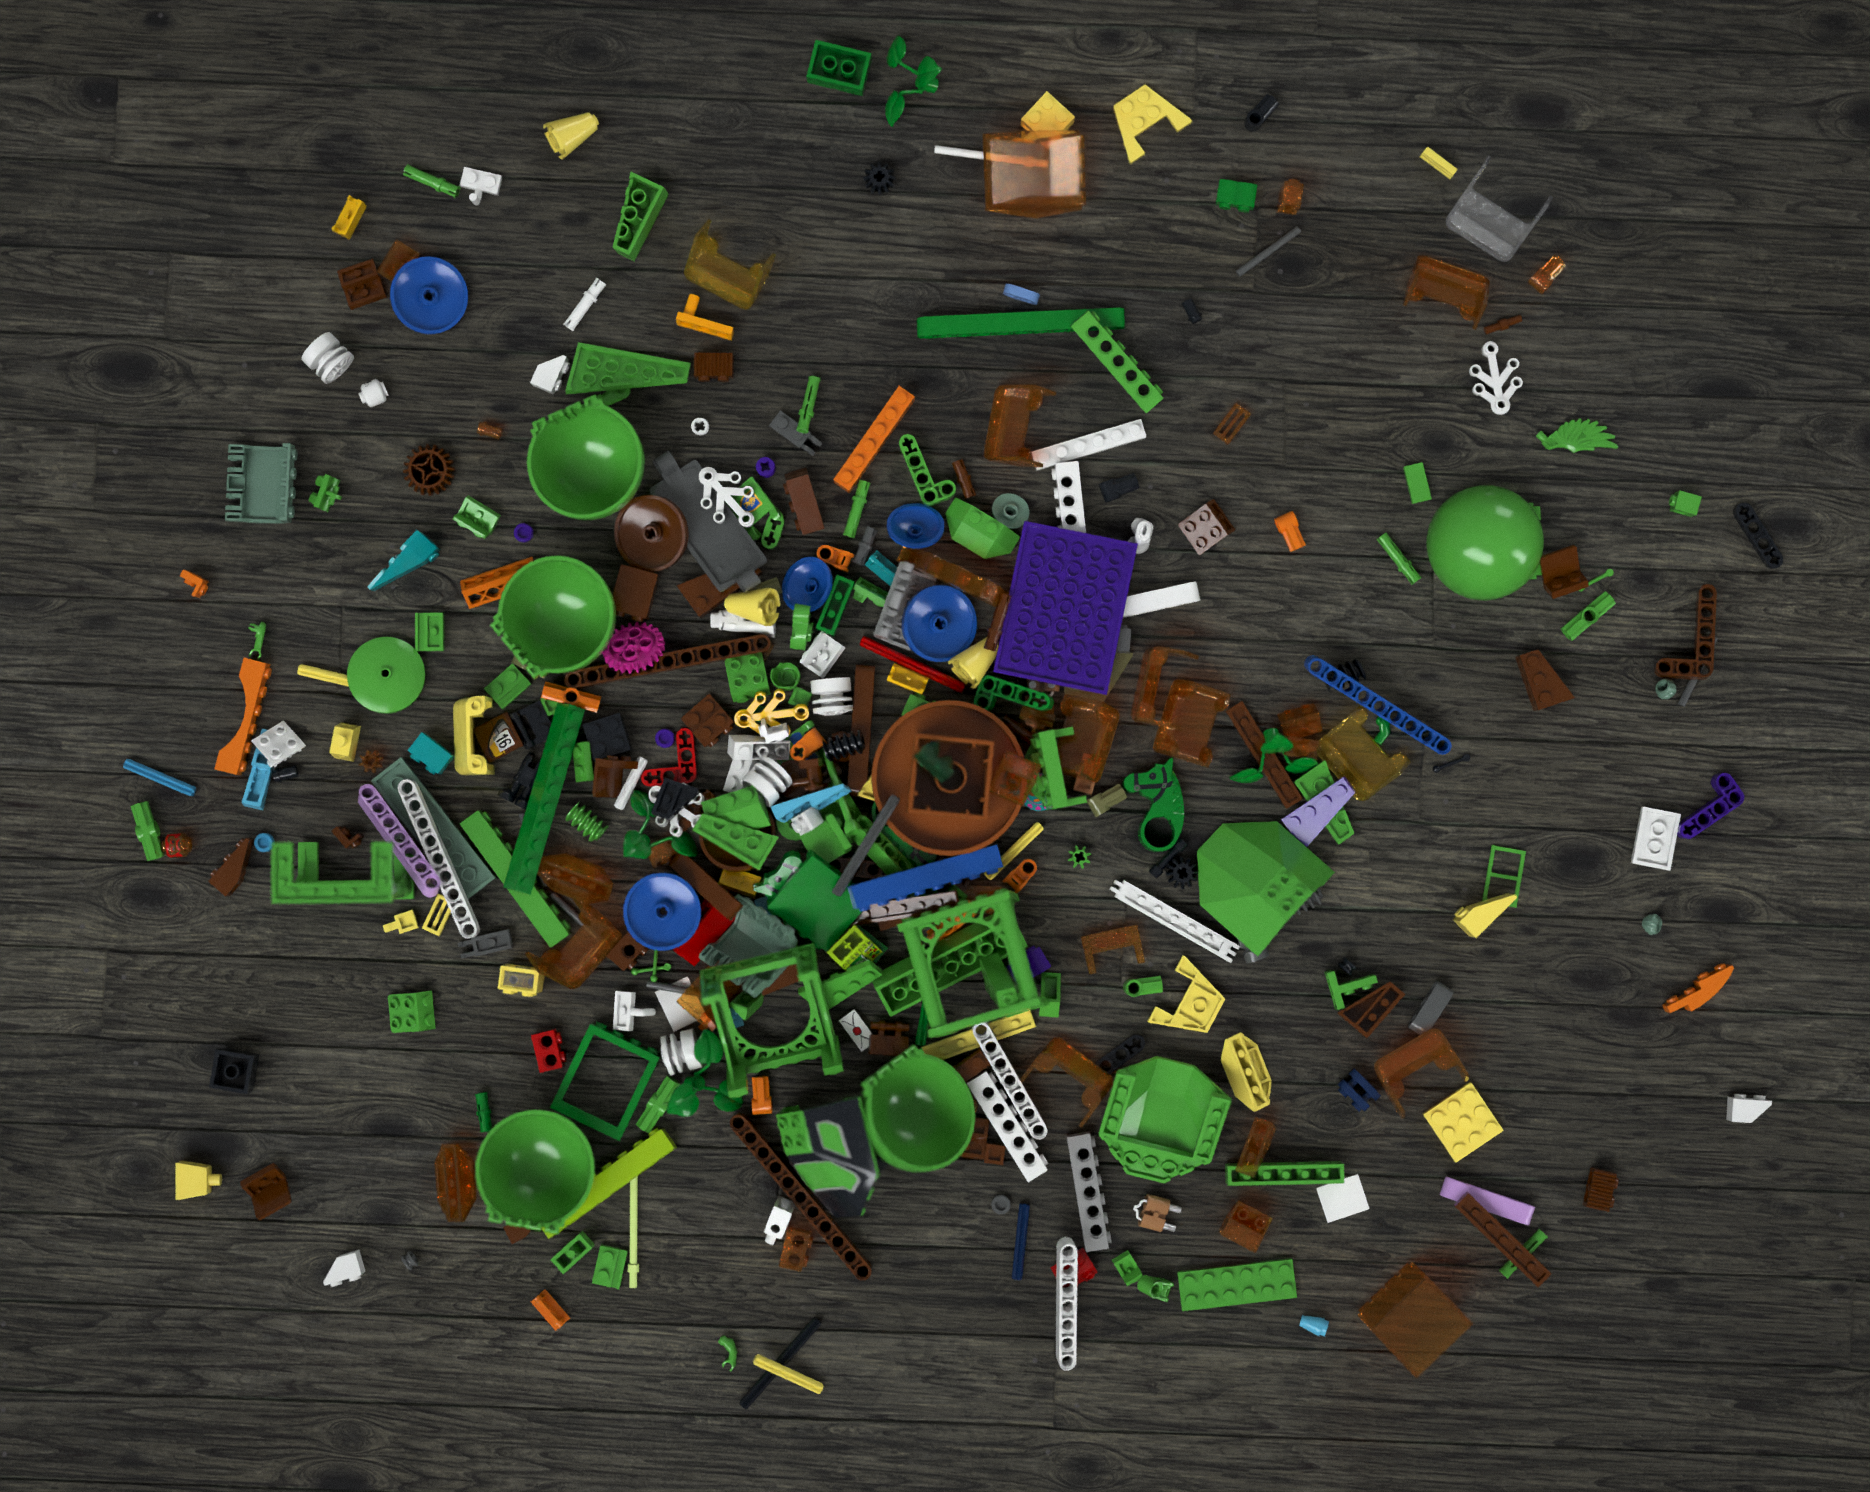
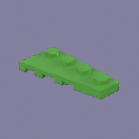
M1323 760L1293 782L1306 801L1334 783L1326 760ZM1344 807L1325 826L1338 845L1354 834Z

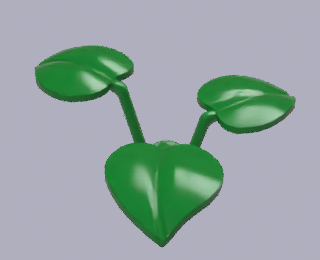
M896 36L887 54V63L891 68H895L899 63L902 67L916 74L915 85L918 89L904 90L899 93L893 91L885 108L886 119L891 127L894 126V123L899 119L904 110L905 99L903 95L912 93L922 94L923 91L935 93L938 88V79L935 77L942 70L934 59L929 56L923 58L918 71L903 63L901 59L906 54V44L901 36Z
M1270 728L1263 732L1265 743L1261 746L1260 767L1258 769L1250 768L1243 770L1231 777L1229 776V779L1239 783H1253L1263 777L1261 772L1263 771L1266 753L1282 752L1287 764H1289L1285 767V770L1290 773L1307 772L1318 765L1319 762L1309 757L1291 761L1286 752L1294 747L1293 743L1279 734L1277 728Z
M634 790L630 799L631 806L637 814L646 816V820L639 832L629 830L625 834L623 843L624 857L646 859L651 855L652 847L668 840L672 841V848L679 854L696 857L698 851L695 842L686 831L682 832L679 837L668 836L650 844V838L642 833L650 820V816L656 817L651 814L654 803L650 801L647 793Z
M704 1029L694 1045V1056L699 1063L706 1065L698 1072H694V1076L686 1077L684 1083L676 1087L667 1106L668 1114L683 1117L693 1115L699 1106V1099L695 1094L702 1089L717 1092L713 1101L716 1107L722 1111H736L743 1104L742 1097L729 1098L727 1080L720 1083L719 1089L705 1086V1080L700 1074L710 1067L711 1062H720L723 1056V1046L720 1039L713 1032Z

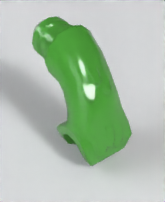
M723 1335L718 1343L728 1350L729 1357L724 1360L722 1367L724 1368L726 1363H730L732 1367L729 1371H732L736 1366L737 1348L732 1338H727Z

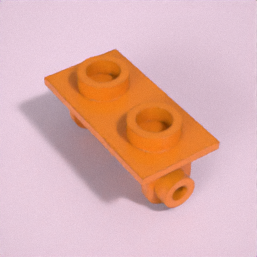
M546 1289L531 1301L555 1331L570 1319L568 1314Z

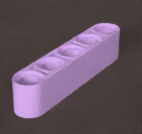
M1445 1176L1439 1195L1458 1201L1468 1192L1488 1212L1525 1225L1530 1224L1535 1209L1534 1206Z

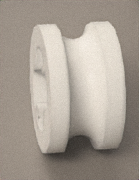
M696 418L692 421L691 429L697 435H704L709 430V424L703 418ZM704 422L703 426L705 429L699 430V432L696 431V423Z

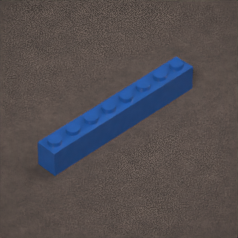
M991 845L971 853L952 856L847 886L853 909H859L861 912L871 909L870 905L877 903L878 906L889 904V900L896 898V901L907 899V894L914 893L917 896L926 893L925 889L932 888L934 891L944 888L943 884L949 882L951 885L959 884L966 877H969V880L979 878L980 873L987 872V875L997 873L998 868L1003 867L998 846Z

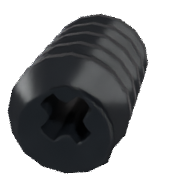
M1353 659L1352 664L1349 661L1345 662V667L1343 664H1338L1340 671L1359 682V677H1362L1364 681L1367 680L1364 668L1357 659ZM1328 672L1327 679H1332L1335 672ZM1325 683V685H1326L1328 691L1330 692V687H1331V686H1330L1329 684Z
M857 730L856 736L853 731H850L849 738L846 733H843V739L836 735L835 741L831 737H828V743L823 740L826 758L832 762L834 757L837 760L841 759L842 756L847 758L849 753L851 756H855L856 751L862 754L865 749V740L861 730Z

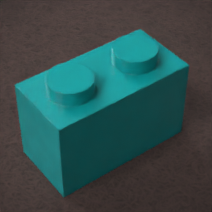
M423 732L407 750L411 753L410 757L418 763L422 761L426 764L425 769L433 775L435 773L442 774L454 759V755Z

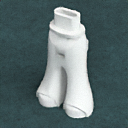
M1135 518L1131 524L1135 537H1131L1128 542L1137 543L1136 554H1141L1150 545L1153 524L1143 518Z
M726 609L719 610V613H711V628H719V630L730 632H751L776 638V622L772 626H763L753 621H746L745 618L731 614Z

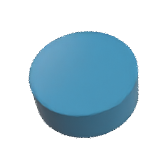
M261 833L254 840V846L260 852L271 851L272 843H275L273 836L268 833Z

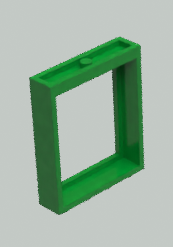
M596 1021V1023L589 1025L550 1108L620 1141L656 1069L661 1055L658 1054L659 1051L655 1048L640 1046V1041L633 1038L628 1040L623 1037V1033L617 1030L611 1032L606 1029V1025ZM593 1035L601 1037L649 1061L618 1127L563 1101Z

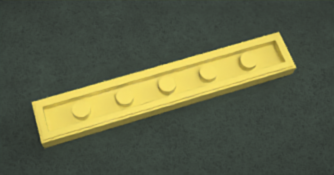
M1031 1010L988 1023L997 1040L1036 1027ZM984 1025L976 1028V1032L979 1034H983L986 1031ZM972 1029L922 1046L921 1048L925 1054L945 1060L978 1048L980 1045Z

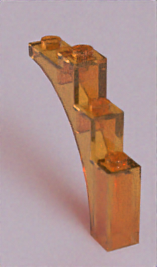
M903 546L896 560L915 565L914 570L955 587L996 608L1000 593L1009 595V592L1000 588L1001 586L989 579L975 575L961 566L947 562L935 554L922 549H912Z

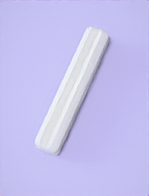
M643 757L637 758L638 769L631 770L614 804L620 810L625 808L648 762Z

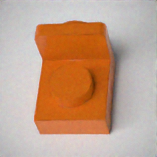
M182 570L180 577L185 579L184 583L195 587L192 596L200 598L201 595L204 596L208 590L207 584L209 581L188 570Z

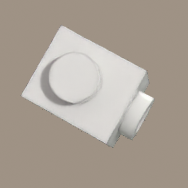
M765 718L761 719V726H758L761 737H765L766 743L771 741L779 742L789 737L787 723L768 728Z

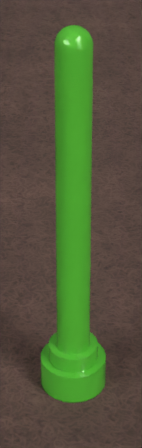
M823 751L822 755L833 786L840 785L834 763L826 758ZM843 796L838 799L845 819L844 831L846 836H853L861 830L859 824L852 819L846 798Z

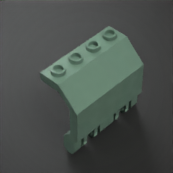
M283 443V447L228 444V453L244 455H228V460L242 461V468L228 467L227 472L243 474H227L226 491L242 492V494L226 493V498L240 499V506L226 505L225 510L241 511V513L225 512V521L264 524L291 523L292 518L295 516V508L292 506V500L296 496L293 480L297 476L294 460H297L298 452L295 446L290 443Z
M737 894L735 898L743 907L737 913L733 925L717 942L709 943L701 951L699 959L709 966H714L715 964L716 966L795 948L797 939L794 935L795 931L791 926L787 924L784 926L776 916L768 915L763 907H757L748 897L743 898ZM788 966L730 979V981L738 986L746 980L742 987L743 990L753 997H757L765 988L770 987Z

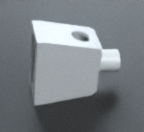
M778 1195L764 1233L767 1234L765 1238L766 1243L775 1245L778 1238L782 1239L795 1207L792 1200Z

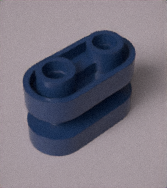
M1353 1068L1348 1073L1352 1079L1348 1082L1342 1079L1337 1084L1340 1087L1338 1091L1345 1098L1349 1096L1353 1100L1351 1104L1359 1112L1361 1110L1365 1112L1370 1107L1367 1101L1371 1097L1376 1101L1381 1095ZM1357 1084L1366 1091L1362 1096L1353 1089Z

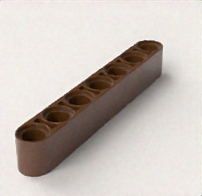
M856 664L851 731L856 736L857 730H861L865 740V749L862 754L856 751L855 756H849L847 786L851 789L849 793L851 797H860L857 794L868 780L875 679L874 665Z

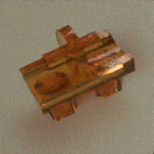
M1022 706L1019 719L1026 720L1025 725L1032 727V733H1035L1036 728L1044 730L1045 726H1053L1056 717L1054 715V706L1051 710L1043 712L1028 706Z
M1286 736L1293 743L1294 747L1284 752L1285 756L1309 757L1317 760L1318 740Z

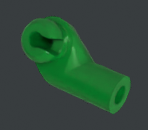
M1377 717L1376 723L1379 725L1380 731L1373 740L1377 744L1382 745L1389 736L1391 728L1389 722L1381 717Z

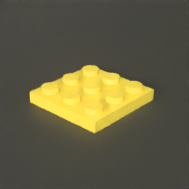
M1471 1082L1423 1113V1116L1455 1163L1504 1131Z

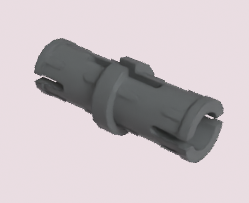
M866 527L852 562L864 566L869 551H872V544L878 530Z

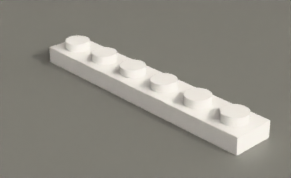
M1138 419L1035 450L1031 454L1036 471L1055 466V463L1068 462L1146 438V433L1142 420Z

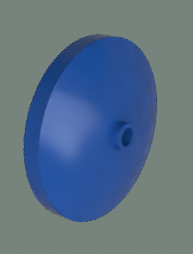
M419 257L403 265L394 276L390 288V301L395 315L406 327L421 334H439L452 328L462 318L468 303V291L464 278L452 264L436 257ZM426 293H430L432 295L431 300L425 298Z
M933 585L921 589L908 601L902 615V633L907 645L916 655L929 661H949L952 657L969 648L976 634L977 617L971 601L961 591L950 586Z
M655 873L639 880L628 892L623 907L625 925L631 936L641 945L658 951L675 949L686 943L698 929L702 912L699 896L693 886L682 877L671 873ZM662 907H665L667 911L664 915L660 912Z

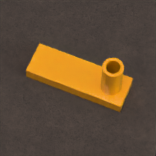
M689 294L684 312L677 313V325L732 341L734 335L733 327L694 316L700 297Z

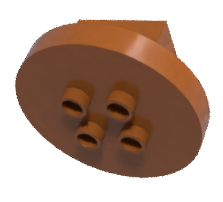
M945 700L919 706L907 712L890 727L877 748L873 760L871 782L874 800L879 813L892 794L900 798L898 805L886 822L887 826L900 839L924 852L953 856L971 853L986 847L998 839L1010 827L1017 817L1025 797L1027 773L1024 756L1018 741L1010 729L998 717L986 709L971 703ZM1007 770H1012V772L1008 771V773L1015 774L1017 777L1019 775L1021 778L1020 782L1012 778L1020 784V794L1018 796H1012L1013 793L1007 794L1011 791L1003 789L998 785L1003 784V777Z

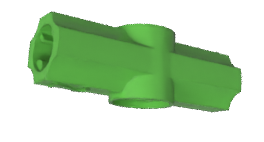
M1604 591L1561 628L1562 633L1570 641H1573L1616 604L1613 597ZM1586 611L1592 614L1591 621L1585 619L1584 614Z
M145 801L132 805L131 810L136 822V836L142 842L147 861L164 857L159 839L160 829L157 822L153 819L149 802Z
M668 1075L666 1076L657 1092H654L648 1101L645 1111L636 1123L640 1129L648 1133L652 1131L660 1116L662 1117L667 1110L673 1091L681 1083Z

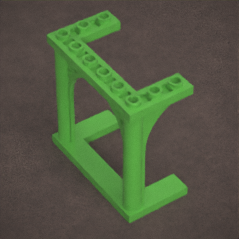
M298 842V876L295 882L294 843H272V903L393 902V899H415V882L395 854L393 880V842H372V880H319V842ZM406 854L407 857H414L412 854Z
M1000 889L994 891L995 895L987 897V894L975 897L976 901L969 902L964 900L958 902L956 907L944 906L939 908L937 913L932 914L931 911L920 914V918L908 917L902 919V923L897 924L899 932H902L905 937L930 1025V1030H927L929 1038L947 1036L967 1027L1021 1011L1034 1010L1050 1005L1048 997L1038 996L1018 928L1014 909L1015 902L1020 901L1018 893L1008 889ZM992 908L994 910V917L991 921L986 922L984 920V913L987 909ZM979 909H981V910H980V913H979V917H978V918H973V917H972L973 912H974V914H977V913L979 912ZM957 916L960 917L959 922L955 921V918ZM998 918H1000V922L998 923L1001 927L996 928L994 926V923H996ZM940 922H942L944 925L942 929H937V927L933 925V923H935L936 925H941ZM969 922L985 925L992 929L1005 945L1021 1003L948 1024L932 970L934 947L942 934L955 925ZM929 927L934 930L935 937L928 939L923 935L922 931ZM922 941L929 943L930 947L925 950V944H922Z
M814 943L700 970L702 1004L711 1005L727 1061L726 1072L729 1098L742 1097L745 1094H749L748 1073H758L769 1068L775 1069L782 1065L796 1064L807 1059L813 1060L821 1056L824 1075H835L844 1071L838 1035L835 1036L818 971ZM797 964L798 978L804 984L810 1006V1017L807 1026L798 1037L783 1045L762 1046L750 1042L739 1033L734 1024L722 981ZM816 1025L815 1030L810 1029L812 1026ZM813 1035L818 1040L807 1042L805 1036ZM739 1043H744L745 1045L741 1048ZM752 1048L755 1050L753 1056L744 1057L748 1049Z

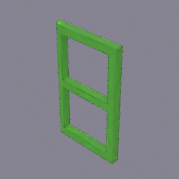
M1495 845L1491 846L1482 901L1488 900L1487 895L1491 876L1516 881L1514 894L1517 898L1509 907L1517 908L1526 851ZM1495 850L1521 854L1517 877L1491 872Z

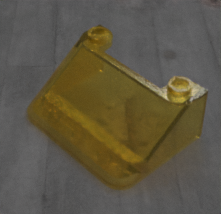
M1362 705L1356 707L1316 742L1314 748L1318 756L1322 760H1326L1328 767L1338 779L1345 776L1356 791L1353 796L1357 800L1366 801L1401 775L1411 761L1400 753L1394 754L1390 758L1361 726L1368 716L1367 711Z

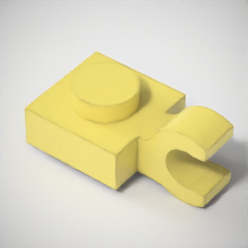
M414 910L394 915L395 922L383 925L385 933L398 929L399 933L402 934L419 928Z

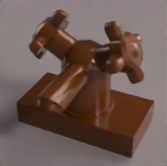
M824 757L799 761L800 769H806L807 777L795 779L792 786L809 785L804 790L811 793L828 787V784L823 783L821 767L826 765Z

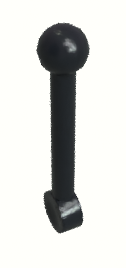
M1464 754L1462 758L1441 766L1436 765L1433 767V772L1438 773L1441 769L1459 762H1467L1471 757L1469 754Z

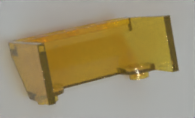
M708 219L695 235L684 269V275L689 281L742 309H749L755 302L769 276L776 254L772 253L764 265L755 263L750 270L717 253L719 248L717 241L707 235L711 220Z

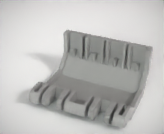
M900 562L873 635L892 645L911 651L902 633L904 609L915 593L923 588L935 585L936 578L915 571V565Z

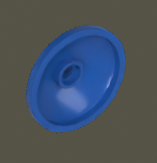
M919 503L906 504L896 508L887 519V532L891 539L901 546L912 549L926 548L935 544L944 533V520L940 513L930 506Z
M805 557L795 562L787 571L782 584V595L786 605L794 610L795 604L811 606L810 612L821 607L829 597L832 589L833 578L829 566L816 557Z

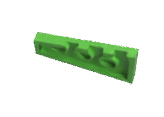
M703 813L692 829L695 833L757 870H760L779 838L778 836L763 833L762 831L747 828Z
M867 960L847 968V972L830 975L829 979L821 982L828 1009H831L880 977L882 969L872 961ZM805 987L798 988V994L808 1001Z

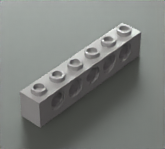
M1089 1131L1066 1135L1085 1251L1109 1249L1108 1243H1112L1110 1231L1106 1232L1105 1224H1108L1107 1212H1103L1102 1205H1105L1104 1193L1099 1191L1102 1180L1101 1175L1096 1173V1167L1099 1166L1097 1155H1093L1092 1149L1096 1147L1095 1138L1090 1136ZM1082 1148L1088 1150V1155L1085 1158L1078 1156V1151ZM1085 1167L1092 1170L1091 1175L1088 1177L1081 1175V1171ZM1089 1186L1095 1189L1094 1194L1091 1196L1084 1194L1085 1188ZM1090 1206H1096L1098 1208V1211L1095 1215H1090L1087 1213V1210ZM1093 1225L1101 1227V1231L1098 1234L1090 1232Z

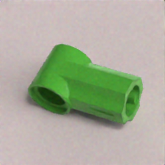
M1161 976L1128 979L1123 984V990L1132 997L1163 992ZM1135 982L1137 990L1134 993H1130L1128 986Z

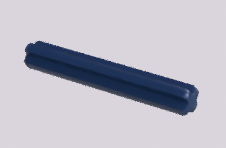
M1026 1203L1019 1204L1012 1279L1022 1280L1030 1209L1029 1204Z

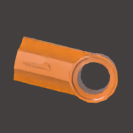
M1293 511L1274 518L1275 525L1279 533L1283 535L1290 552L1306 546Z
M769 1076L752 1077L753 1115L772 1114Z

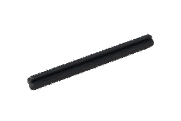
M814 1317L775 1362L786 1366L821 1326L820 1320ZM766 1371L740 1400L739 1404L741 1407L748 1409L777 1375Z

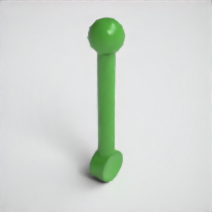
M1606 570L1604 574L1589 581L1588 584L1591 585L1607 576H1612L1614 574L1613 570Z
M654 950L653 973L650 977L652 982L658 980L656 975L658 950Z
M666 963L663 966H657V970L664 969L668 971L671 969V965ZM653 967L633 968L631 973L632 975H637L638 973L653 971Z

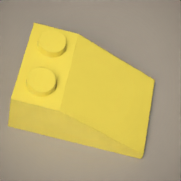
M1506 893L1466 906L1465 908L1461 907L1454 914L1456 917L1453 921L1468 936L1477 938L1517 896Z

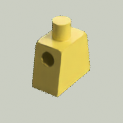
M340 723L334 727L330 754L334 758L354 762L361 726Z
M179 1161L176 1163V1200L207 1195L211 1193L212 1186H221L222 1174H212L211 1165L189 1161Z

